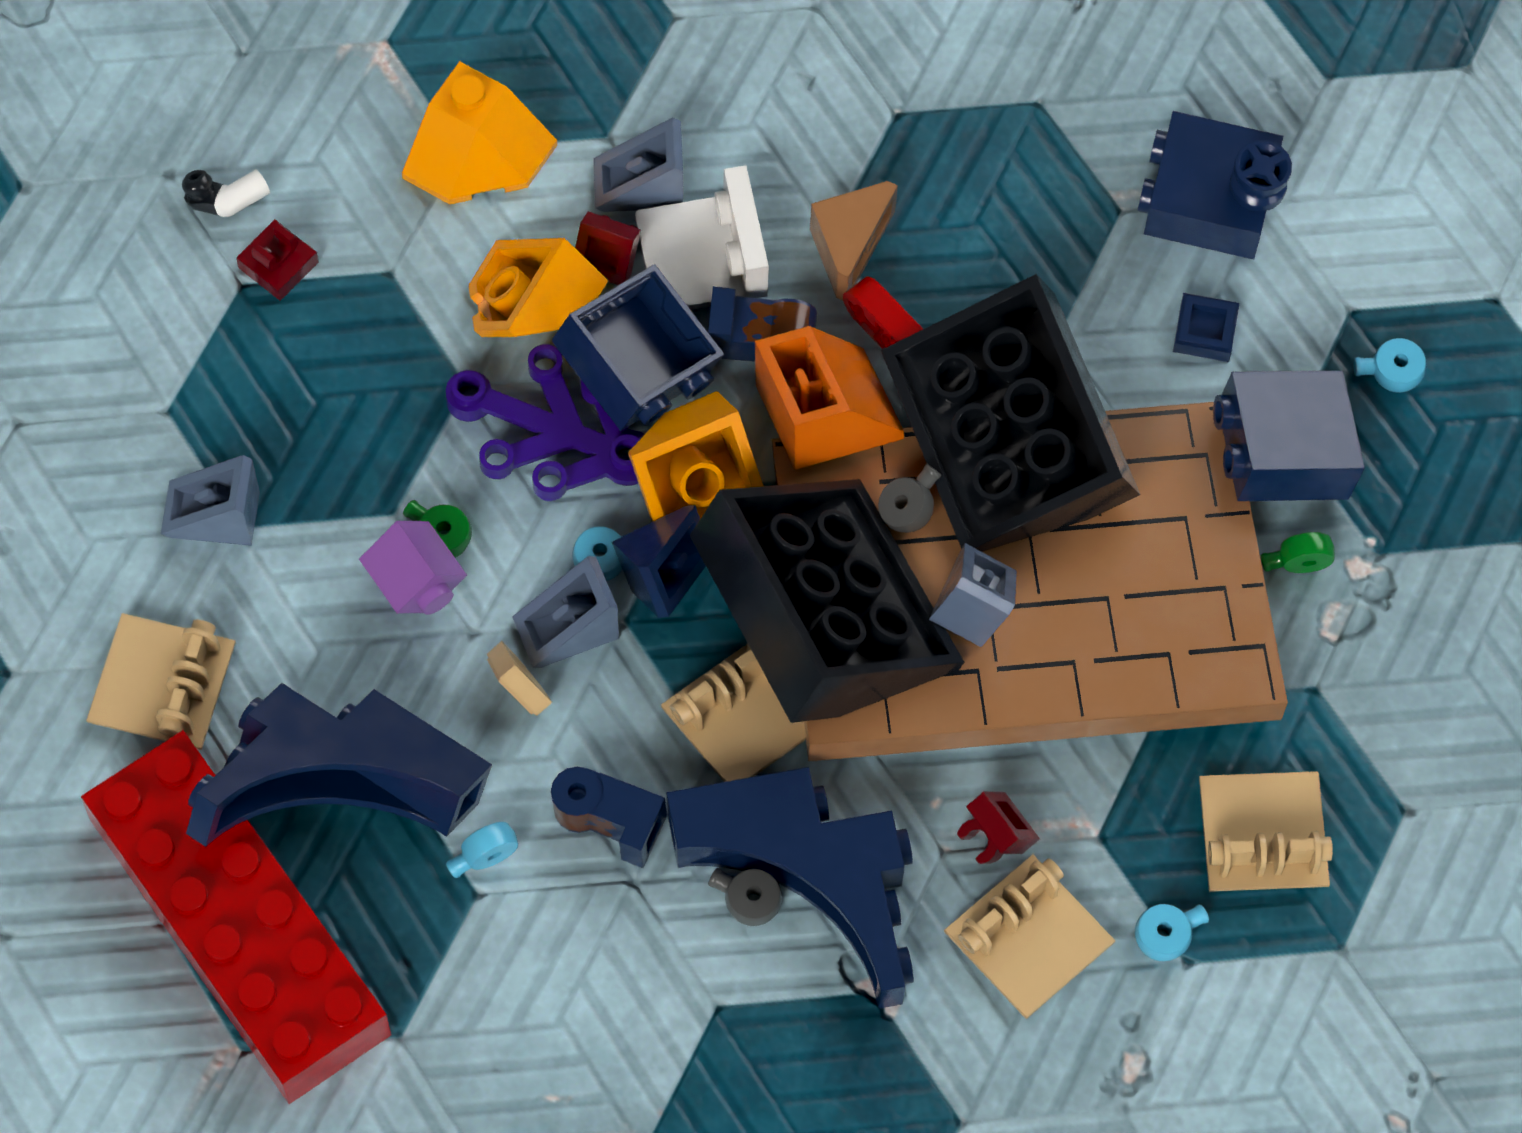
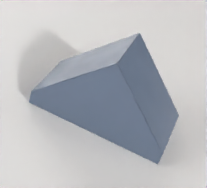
M672 117L593 158L595 209L603 212L638 211L683 202L681 121Z
M242 455L170 480L161 534L175 539L252 546L260 495L252 459Z
M965 543L958 554L929 620L982 647L1010 615L1015 606L1017 571Z
M587 556L512 616L533 668L548 666L619 639L618 607L596 556Z

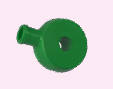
M416 500L410 501L405 507L403 515L412 521L430 522L455 558L466 550L471 540L472 527L469 519L460 509L452 505L443 504L427 510L418 504ZM442 530L449 531L447 534H440L439 532Z
M1321 532L1301 533L1285 539L1280 545V550L1262 553L1261 561L1266 572L1284 567L1285 570L1292 573H1310L1325 569L1334 562L1335 547L1328 534Z

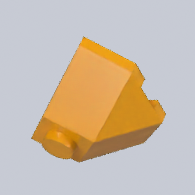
M459 61L428 104L403 168L402 179L449 205L472 200V194L504 188L505 193L529 187L557 147V139L507 86Z
M565 238L496 240L468 285L470 298L478 306V313L472 317L474 331L481 337H519L559 330L569 314L598 298L609 280Z

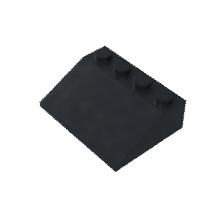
M1037 274L881 350L925 461L941 474L935 485L961 549L966 543L983 552L1089 520L1141 495L1055 293Z
M860 479L719 490L689 535L791 723L841 717L955 672L965 663L946 629L929 620L934 608Z

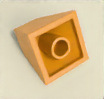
M718 391L665 412L628 452L652 522L688 505L696 506L701 519L719 490L763 486L739 411Z

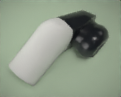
M256 169L230 185L212 181L211 176L204 170H194L188 173L182 180V189L185 193L184 199L193 210L222 217H230L270 194V189L265 179Z

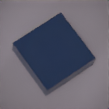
M1183 293L1173 352L1229 362L1240 303Z

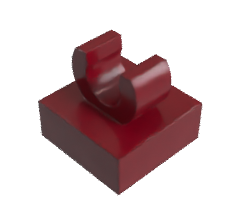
M588 211L580 222L575 248L609 280L608 282L620 285L631 277L641 229L634 225L629 226L612 220L609 216H601Z
M275 219L236 257L238 268L280 301L319 263L317 252Z
M983 791L966 806L975 819L963 823L957 832L961 840H970L980 831L986 834L988 838L987 848L975 858L979 864L994 863L1003 854H1023L1040 840L1005 792Z

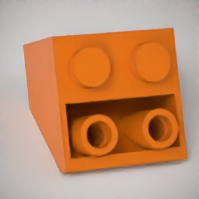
M811 326L755 341L756 388L795 470L904 439V430L864 348Z

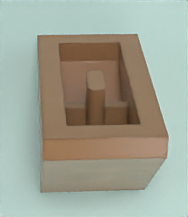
M885 181L811 204L810 232L836 298L843 301V294L857 284L895 213L898 185Z

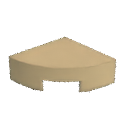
M503 641L487 653V661L498 682L531 715L534 713L538 716L552 703L535 677Z

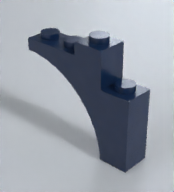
M281 683L264 700L256 697L250 702L238 724V727L243 730L240 743L229 755L224 768L215 777L209 774L204 776L193 789L188 800V805L193 809L186 834L206 847L225 831L260 814L299 805L341 804L393 813L417 821L447 837L479 804L492 764L375 689L357 706L351 703L346 705L336 718Z
M809 767L666 792L667 817L677 868L713 866L739 871L760 869L768 872L776 879L778 884L803 897L837 926L861 960L872 984L879 1009L903 1004L905 984L914 982L913 969L907 946L897 948L893 927L901 925V914L895 889L885 891V889L902 886L904 866L912 864L913 859L908 832L906 828L896 830L892 810L824 822L829 821L825 789L823 785L813 787Z

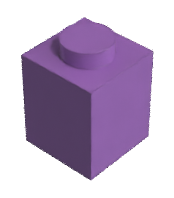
M396 521L359 558L397 614L424 613L425 615H430L441 610L452 600L454 596L452 590L467 576L429 521Z

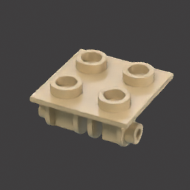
M122 613L86 719L87 723L166 741L184 730L194 746L202 750L236 641L214 635L215 625L204 620H193L191 628H182Z
M748 644L661 704V708L724 782L756 776L806 740L804 721L795 723L789 721Z
M1318 771L1199 776L1209 892L1330 886L1328 861L1332 860L1331 837H1325Z
M1034 854L944 930L947 936L1025 1019H1028L1116 941L1059 882L1064 877L1060 867L1049 858L1041 863Z

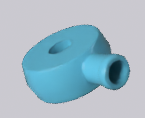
M1395 338L1386 341L1377 349L1373 358H1354L1355 376L1374 375L1376 381L1383 388L1392 392H1407L1415 388L1422 381L1426 373V358L1422 349L1408 339Z
M598 526L587 529L577 538L572 551L574 565L579 564L587 556H596L597 552H603L605 555L596 556L604 577L606 581L615 578L623 569L612 542L623 536H620L616 531L608 527Z
M496 822L477 830L463 841L461 845L462 853L446 862L449 872L453 877L459 878L471 868L481 870L500 863L512 855L518 848L516 833L506 822Z
M1158 904L1150 907L1140 915L1135 925V938L1140 950L1147 957L1156 961H1171L1181 956L1188 949L1192 940V929L1201 924L1208 923L1209 917L1205 908L1200 904L1186 912L1169 904ZM1158 930H1166L1169 936H1161Z

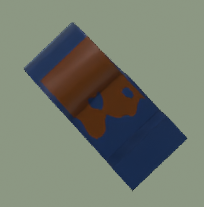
M713 286L708 333L724 353L721 359L755 362V341L807 326L816 328L817 310L810 303L788 298L767 300L736 296V289Z
M578 766L565 769L557 775L552 783L551 797L554 814L562 827L577 833L591 830L619 842L621 860L644 868L667 817L665 797L603 773Z

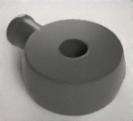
M926 464L916 479L903 477L891 481L883 489L878 502L880 516L886 525L895 531L905 533L915 532L923 528L930 520L934 510V500L929 490L937 479L941 477V474L932 466Z
M716 868L708 882L710 887L725 893L727 909L738 922L744 925H763L773 919L781 908V888L776 879L766 871L748 869L733 877ZM756 894L760 899L751 901L748 899V896Z

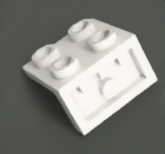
M746 165L724 169L723 191L715 192V197L636 211L635 222L638 229H641L639 241L645 269L656 264L690 310L711 307L713 286L736 289V296L750 298L768 297L769 265Z

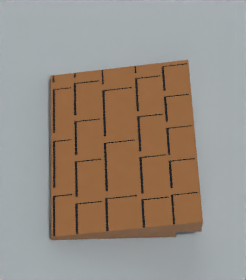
M1214 402L1105 411L1141 495L1089 520L983 551L988 556L1017 571L1015 606L1010 615L982 647L946 629L965 662L959 670L841 717L804 721L808 762L1282 720L1288 701L1250 501H1237L1233 479H1228L1225 476L1223 454L1226 444L1223 430H1218L1214 424ZM912 427L903 428L904 439L798 470L794 469L781 439H772L776 485L860 479L877 509L879 497L883 489L891 481L903 477L916 479L927 463ZM935 483L929 490L934 500L933 514L923 528L915 532L905 533L888 527L933 608L961 551L960 544Z

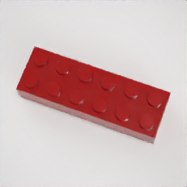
M182 730L83 794L81 799L88 817L283 1097L288 1104H291L390 1037L391 1031L387 1014L248 820L225 831L206 847L186 834L193 809L188 805V800L193 789L207 774L212 777L216 775L184 730Z

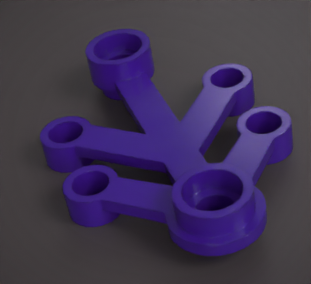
M549 344L538 345L531 350L528 356L529 375L540 384L552 413L491 389V384L486 376L477 371H461L449 379L445 390L446 403L449 412L455 418L465 422H473L490 414L539 434L512 444L501 439H493L486 442L479 452L480 469L485 476L491 479H503L509 476L515 468L576 449L591 455V457L566 467L555 461H544L535 467L532 474L533 490L540 499L555 501L561 498L567 490L605 477L623 486L638 484L631 460H622L617 456V453L624 449L631 450L645 434L628 429V427L620 431L581 380L582 397L585 401L595 406L605 434L583 426L563 379L562 354L556 347ZM541 359H551L555 362V366L549 370L539 369L535 364ZM464 386H475L479 389L472 396H464L458 391ZM499 453L505 455L507 460L501 465H492L487 462V458L492 454ZM546 475H555L561 480L554 487H546L539 482Z

